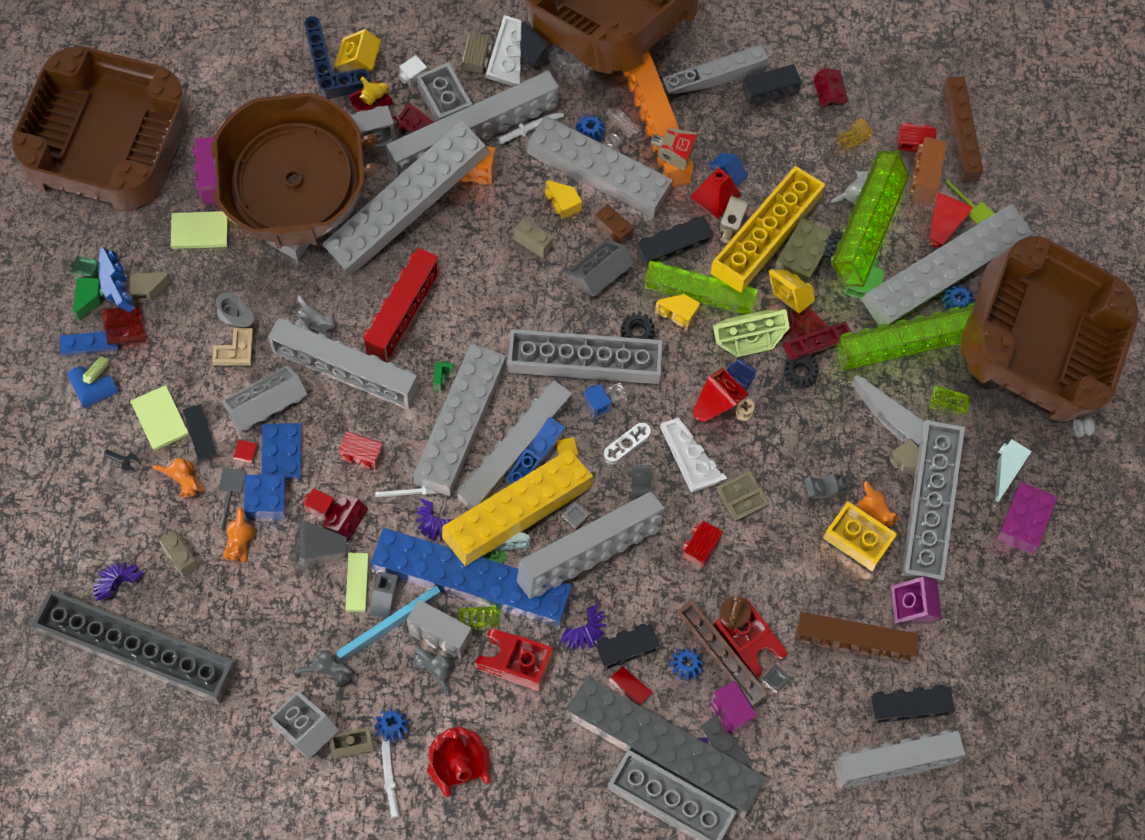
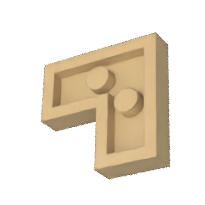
M233 328L232 345H213L212 364L221 366H251L253 328Z

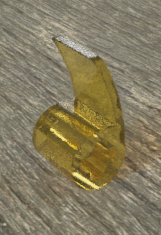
M862 117L851 125L850 130L836 135V139L845 150H848L868 140L874 134V130Z

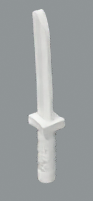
M554 113L548 115V117L559 120L564 117V114ZM543 118L524 126L522 123L519 124L518 129L499 137L498 142L502 145L520 135L523 137L527 136V132L536 129Z
M422 486L421 489L376 492L375 496L391 497L422 494L423 498H427L426 495L439 494V492Z
M388 739V741H383L382 743L383 769L386 784L384 789L388 794L391 818H398L400 815L395 793L397 789L393 781L390 740Z

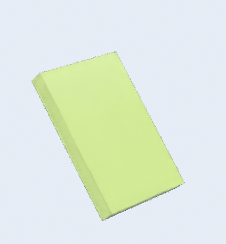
M222 211L172 213V249L228 247V217Z
M166 385L130 401L153 451L189 436Z

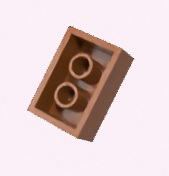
M925 137L923 144L919 143L914 159L915 168H913L911 176L913 181L909 189V195H912L911 202L928 206L933 205L939 190L947 141Z

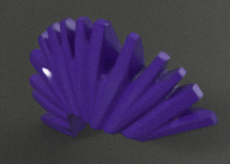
M420 499L426 508L417 506V509L420 511H416V513L424 516L416 519V522H424L418 529H422L421 533L425 532V537L429 533L428 539L432 537V540H436L439 532L440 541H443V526L454 519L434 517L432 515L433 503Z
M123 562L121 568H119L118 563H115V566L111 564V568L107 566L108 571L103 569V572L98 574L102 578L95 579L99 583L93 585V595L98 596L95 600L99 601L113 596L122 582L130 581L136 583L144 574V571L137 572L138 567L134 564L126 568V562Z
M597 603L586 609L588 623L585 626L576 629L566 628L559 642L562 643L567 639L565 646L568 647L570 644L571 649L573 645L574 649H577L579 642L581 649L584 650V640L588 648L592 647L591 643L595 646V641H598V638H603L600 634L604 635L605 633L598 629V627H606V624L597 623L605 618V615L600 616L604 612L600 611L594 614L599 604Z

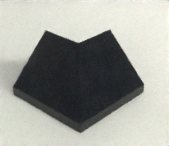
M523 21L521 23V64L533 66L548 64L549 43Z

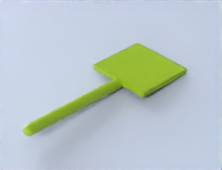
M946 180V184L968 205L973 207L969 218L978 225L995 214L983 202L975 206L949 180Z

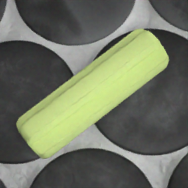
M100 357L83 375V381L91 384L108 366L109 360Z

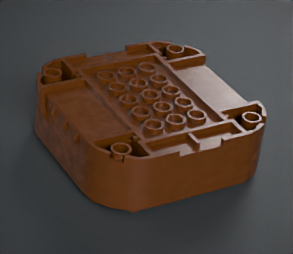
M525 0L528 25L550 45L555 44L578 57V61L596 71L613 74V71L623 69L624 73L643 64L642 55L681 21L685 19L691 22L698 12V0Z
M69 47L52 55L43 65L14 130L12 148L24 175L35 188L46 192L47 188L51 187L112 203L115 211H135L146 203L147 205L152 203L160 194L178 144L182 141L187 129L189 110L178 78L167 68L89 47Z
M1030 236L1023 238L995 256L985 269L978 297L971 316L967 319L961 337V354L965 356L968 363L966 367L970 373L982 383L992 380L1049 410L1048 418L1055 421L1068 422L1106 405L1115 393L1138 322V306L1130 288L1117 276L1043 237Z

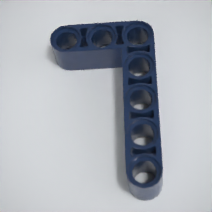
M315 16L305 19L304 25L321 96L327 99L348 96L364 88L362 81H360L362 77L371 83L370 74L365 69L332 74L320 20Z

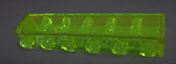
M649 261L643 282V288L670 296L685 294L700 304L741 315L752 313L758 292L757 289L748 285L740 293L715 276H705L697 271H687L678 266L664 265L660 261Z

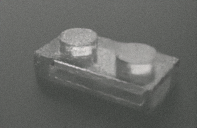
M610 108L605 113L609 121L613 125L618 126L626 137H638L641 134L642 130L619 108Z

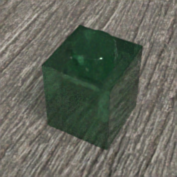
M76 256L75 261H72L70 265L73 279L98 278L99 262Z

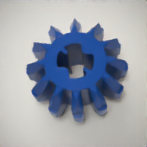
M586 113L585 118L580 117L579 122L575 125L577 132L595 141H601L602 136L606 133L605 122H602L601 116L595 118V114L589 117Z
M960 284L958 287L952 285L950 289H946L942 302H944V308H949V314L955 312L956 317L959 313L964 316L967 311L970 312L972 310L975 299L972 298L973 292H968V287L963 289Z
M685 647L684 652L681 649H677V655L672 654L671 658L674 661L670 662V667L674 668L672 674L679 673V680L682 679V676H685L686 681H689L690 676L695 680L697 679V674L702 673L703 670L700 667L704 666V661L700 660L702 658L701 654L695 655V648L691 652H689L688 647ZM684 661H685L686 663H689V662H690V663H691L690 667H689L688 665H685V666H684V665H683Z
M389 707L388 713L382 710L381 716L375 718L377 723L374 725V729L378 730L377 736H384L383 741L385 742L391 738L392 743H394L396 737L402 740V734L408 733L406 727L409 726V721L405 720L406 714H400L399 708L392 712V708Z

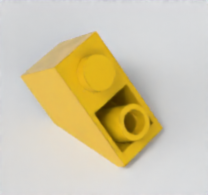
M550 180L546 181L544 193L547 199H551L553 202L552 205L556 214H560L561 218L564 219L582 211V201L574 187Z
M682 294L659 299L656 302L655 311L662 317L672 319L678 326L688 328L699 312L700 303Z

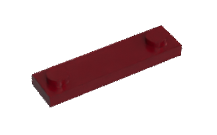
M846 321L786 341L783 343V347L790 360L793 361L849 341L854 336Z

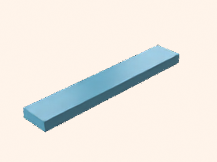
M434 586L336 651L339 661H346L405 622L418 600L430 605L441 598V591L437 586Z

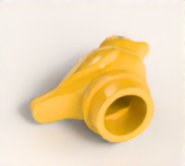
M364 77L360 79L364 85L360 99L369 105L376 102V99L383 97L385 93H389V86L386 83H370Z

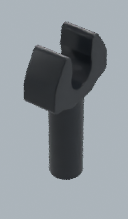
M106 449L103 455L121 463L122 470L125 473H135V469L128 466L129 462L140 464L139 459L133 453L124 457Z

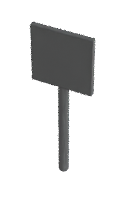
M223 468L218 489L226 490L228 493L220 530L224 528L232 491L242 493L246 471Z

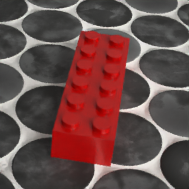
M419 247L415 253L413 252L410 255L409 264L401 270L400 279L392 285L390 296L384 299L379 314H375L371 328L366 329L363 335L366 354L369 356L375 355L386 363L389 361L440 274L438 256Z

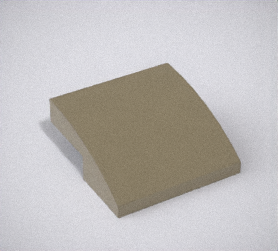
M751 470L715 487L734 521L769 505L762 488L758 486Z

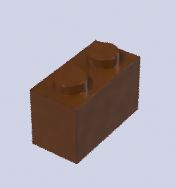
M606 204L594 215V226L611 241L625 245L633 238L634 227L610 205Z

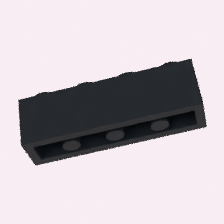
M705 216L694 217L687 223L677 224L667 231L662 230L655 236L642 238L637 242L636 251L647 269L711 243L714 233Z
M936 685L932 689L926 690L924 687H917L908 692H905L904 689L894 690L890 694H885L882 691L875 692L868 700L872 724L949 716L955 711L951 687H944V685Z

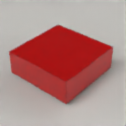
M238 440L233 458L253 464L258 444Z

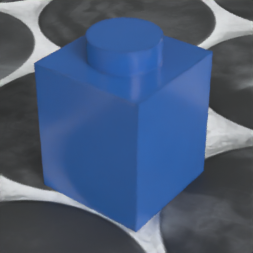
M601 384L597 386L592 385L585 390L583 400L594 418L611 410L612 402Z

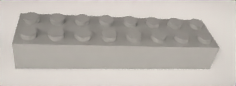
M546 115L527 142V154L653 218L672 188L673 179Z
M278 318L268 336L273 353L406 409H410L419 391L417 375L413 371L400 369L392 362H383L379 357L364 354L358 348L352 349L347 347L341 341L337 340L335 342L322 333L316 334L312 332L308 327H299L291 320Z
M511 329L508 373L659 384L663 340Z
M470 343L413 474L414 484L451 496L506 367L505 355Z
M928 420L922 425L901 570L902 577L913 579L927 577L936 580L937 583L944 580L965 431L963 426Z
M651 491L521 559L519 561L517 583L529 599L543 595L546 590L558 587L569 578H575L580 572L593 568L598 562L608 560L613 554L623 552L628 546L640 543L649 535H655L660 530L665 508Z

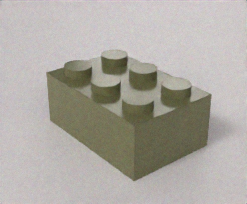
M801 218L778 257L775 269L788 270L792 274L798 275L803 282L810 283L825 257L824 252L826 249L824 248L827 246L826 241L829 240L832 232Z

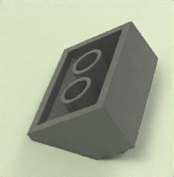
M605 239L565 274L585 294L596 296L608 284L615 282L620 274L628 271L635 262L625 245Z

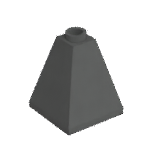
M301 520L295 531V571L343 558L350 551V542L346 541V537L310 522Z

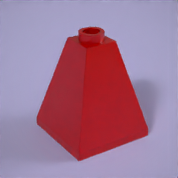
M718 167L690 196V199L718 220L725 213L731 196L739 199L741 194L731 177Z
M938 192L934 203L929 245L936 249L944 246L969 218L973 207Z
M722 367L707 378L692 411L693 415L699 422H705L734 407L745 399L749 393Z

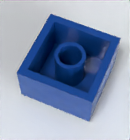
M285 474L245 475L244 514L246 519H286L287 480Z

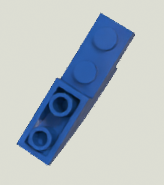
M102 247L99 253L98 267L100 284L105 298L124 310L131 312L135 306L132 302V296L125 289L124 281L128 278L124 272L125 268L119 262V256L115 251H109Z
M549 416L530 446L524 450L507 475L505 481L513 484L542 466L556 447V442L566 427Z

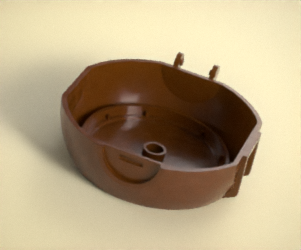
M314 93L253 99L241 106L226 119L212 141L210 148L216 173V192H213V197L222 212L236 226L256 238L274 242L277 249H282V246L312 243V245H317V238L326 235L338 227L354 210L363 193L366 179L380 172L379 164H365L364 154L366 149L378 143V136L369 134L362 139L359 127L342 107ZM290 176H299L297 183L290 184L287 182Z

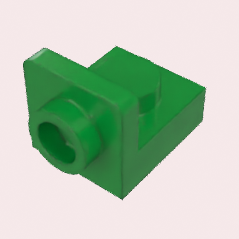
M448 361L435 362L433 391H441V385H445L446 374H454V364Z

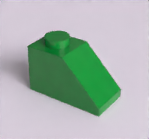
M77 278L72 310L76 320H81L101 304L102 297L105 295L102 291L100 279Z

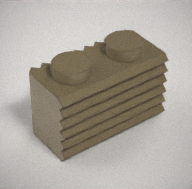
M469 32L462 59V70L483 74L484 68H488L489 58L487 56L488 53L492 52L493 48L489 35Z
M526 217L522 218L513 230V239L541 258H545L553 248V235H550L541 227L538 228V225L535 226V223L532 224V221L529 222V219L526 220Z
M176 530L160 538L159 542L181 577H185L199 568L195 558Z
M362 727V729L358 728V730L354 729L349 732L346 730L345 733L342 731L341 734L338 732L329 740L333 759L374 751L369 727Z

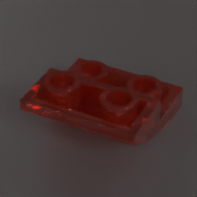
M139 306L135 307L131 312L123 308L101 309L107 345L146 341V335L142 326L143 318Z
M808 306L801 313H797L795 310L787 313L790 328L785 332V335L792 340L829 326Z

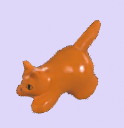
M176 458L167 468L161 465H154L152 467L154 470L169 475L181 485L180 497L195 496L197 490L204 492V487L199 479L193 476L194 465L188 460Z
M865 481L864 489L867 494L858 502L857 507L883 525L893 526L898 521L896 513L890 510L881 491L873 490L869 482Z
M239 507L236 513V520L231 521L227 526L228 542L223 558L225 560L229 558L231 560L240 559L242 563H245L248 559L247 544L249 540L254 539L256 529L253 524L244 521L243 508Z

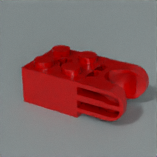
M746 598L751 609V615L745 625V632L727 628L722 624L720 618L714 622L713 626L757 679L762 675V668L757 661L758 652L766 650L771 652L777 659H784L787 656V651Z
M489 629L487 633L490 643L498 646L500 652L494 657L479 656L475 661L476 668L482 672L539 692L554 657L553 647L516 634L512 635L497 629Z

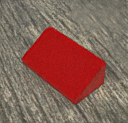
M623 666L610 677L609 681L640 707L653 693Z

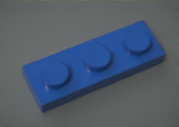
M117 330L60 335V354L62 356L119 350Z

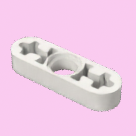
M638 423L604 450L605 462L610 465L619 463L649 439L650 427L646 423ZM639 429L641 431L645 430V435L640 434L637 436ZM628 439L633 445L630 448H625L622 446V441ZM619 447L620 450L616 453V458H609V452L613 454Z

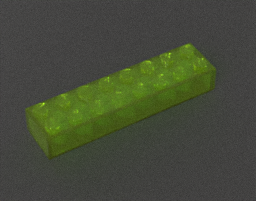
M878 151L870 172L867 174V179L861 188L859 198L855 202L853 212L849 216L847 226L844 228L842 238L838 242L836 252L831 259V264L843 287L864 288L910 176L899 151Z
M975 303L969 304L964 308L955 307L947 312L937 311L930 316L924 317L921 315L913 320H900L895 324H882L874 329L865 328L857 333L852 334L848 332L841 335L835 349V355L841 372L961 344L962 333Z

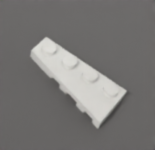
M504 15L485 78L510 86L520 84L521 20Z
M679 418L661 423L660 428L691 493L726 481L727 477L720 473L716 468L717 465L704 453L705 450L695 442L693 435Z

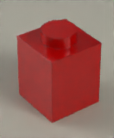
M313 488L310 493L306 494L303 504L306 512L326 520L335 505L334 497Z

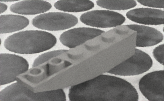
M762 44L663 77L662 81L668 94L701 90L767 70L769 58Z
M856 375L852 385L872 413L902 442L905 443L911 439L919 448L922 425L925 421L918 418L913 411L901 406L900 402L896 399L888 397L882 389L871 385L868 379Z

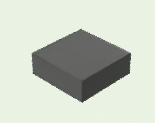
M775 664L762 681L778 693L791 677Z

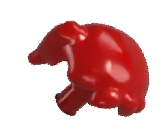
M458 726L445 730L432 741L428 754L427 773L436 786L440 788L444 797L451 795V786L460 785L480 777L484 784L491 782L489 774V749L483 745L481 737L476 732Z

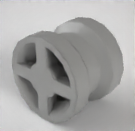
M1090 416L1085 417L1083 420H1073V429L1077 438L1083 437L1086 434L1088 436L1094 435L1095 426Z

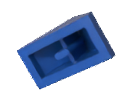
M720 153L709 164L714 171L719 167L728 174L736 187L748 177L737 155Z

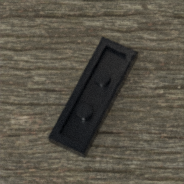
M199 404L183 409L198 462L201 463L217 458L202 405Z

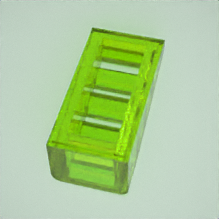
M933 386L929 408L967 415L970 396L943 387ZM945 397H948V403H945ZM952 398L956 399L955 405H952ZM960 400H963L962 408L959 407Z
M497 606L458 608V621L472 629L500 628V609ZM465 613H469L468 623H465ZM474 613H476V623H473ZM482 613H485V622H482ZM490 613L492 614V622H490Z

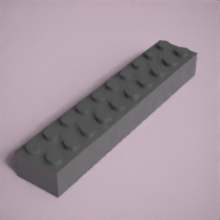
M49 590L32 623V627L38 633L219 704L236 669L233 660L53 590Z
M589 677L585 678L566 709V718L626 752L629 749L736 810V814L742 818H745L765 781V776Z

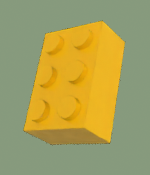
M847 501L827 529L823 539L873 571L893 543L897 533Z

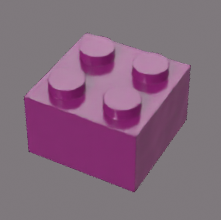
M735 680L713 693L710 708L714 715H719L722 720L721 725L726 733L729 732L731 736H734L753 724L756 714Z

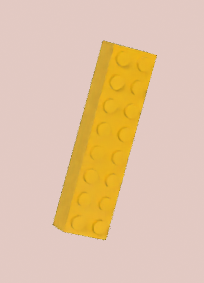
M794 166L713 260L710 274L742 293L792 234L801 218H805L823 196L826 184Z
M568 449L443 526L442 538L461 562L467 566L589 490L592 486L593 475L574 453Z

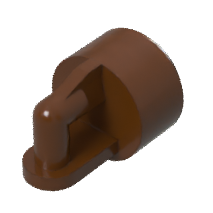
M738 596L726 599L719 611L722 624L729 629L742 628L746 625L751 615V609L747 600Z

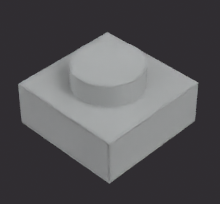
M575 501L562 514V518L576 530L589 518V513Z

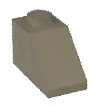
M911 439L892 451L889 457L891 464L894 468H898L901 473L915 475L919 448Z

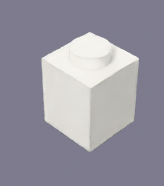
M415 55L399 66V78L404 84L407 83L412 88L417 84L416 76L426 72L427 67Z

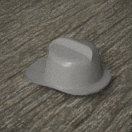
M225 292L217 297V315L222 322L238 327L252 325L254 315L239 296L234 293Z

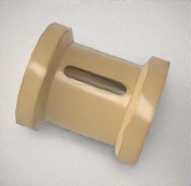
M745 398L738 403L736 416L741 421H748L752 417L755 407L752 400Z

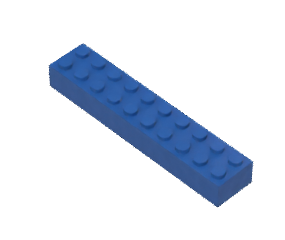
M384 527L370 562L372 571L397 575L398 579L430 589L437 586L443 593L560 628L572 590L571 584L562 582L558 587L546 590L543 595L529 599L517 583L518 568L482 557L465 566L449 547Z

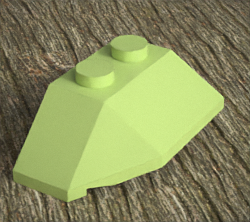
M786 309L759 311L728 318L713 325L716 344L736 357L773 349L790 328Z

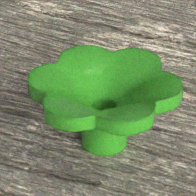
M492 550L482 556L485 559L502 564L507 560V554L504 551Z

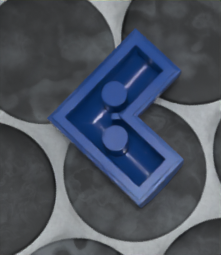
M84 366L75 367L67 374L83 409L119 393L110 374L91 384L83 381V375L87 372Z

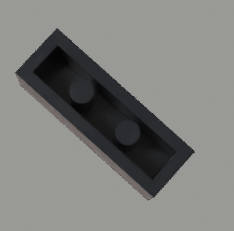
M792 64L746 77L743 80L742 89L749 105L761 104L769 99H778L783 95L797 93L800 91L802 81L795 65Z
M640 624L634 628L635 630L630 632L625 630L617 633L616 637L611 639L605 637L598 640L597 644H595V652L602 670L605 671L659 651L660 644L652 624Z

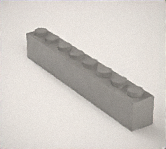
M553 381L550 385L547 384L542 390V395L532 401L530 409L520 415L518 418L519 422L515 427L511 426L506 432L507 436L503 441L499 440L496 443L491 455L487 454L484 457L479 469L475 468L472 471L468 482L460 485L457 490L458 500L469 509H472L490 498L503 483L524 450L530 446L548 417L550 416L556 420L572 401V393L556 381Z

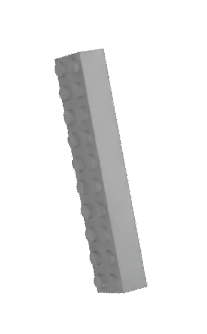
M549 70L387 144L388 163L396 177H398L461 120L481 141L489 140L494 135L504 133L513 126H519V124H523L526 120L537 118L546 111L554 110L558 106L559 86Z
M461 120L323 243V246L352 276L490 152L484 143Z
M1010 204L867 292L861 298V301L880 329L883 330L952 285L982 268L995 256L1019 240L1030 237L1033 233L1014 205Z

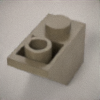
M160 270L154 273L137 272L129 274L130 295L133 298V303L153 301L170 284L168 272Z

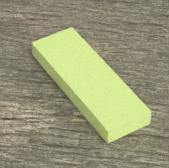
M348 553L346 612H366L368 553Z

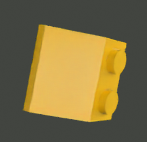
M366 29L344 37L334 68L346 72L357 69L371 71L375 66V59L379 52L381 40Z
M770 269L768 271L773 295L797 313H801L815 301L814 288L809 283L803 282L798 275L792 274L788 270Z

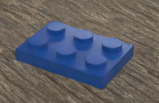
M301 423L262 424L261 475L285 474L286 480H301Z

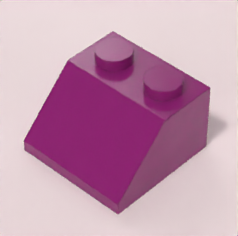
M920 577L891 586L895 624H923L942 619L936 580Z

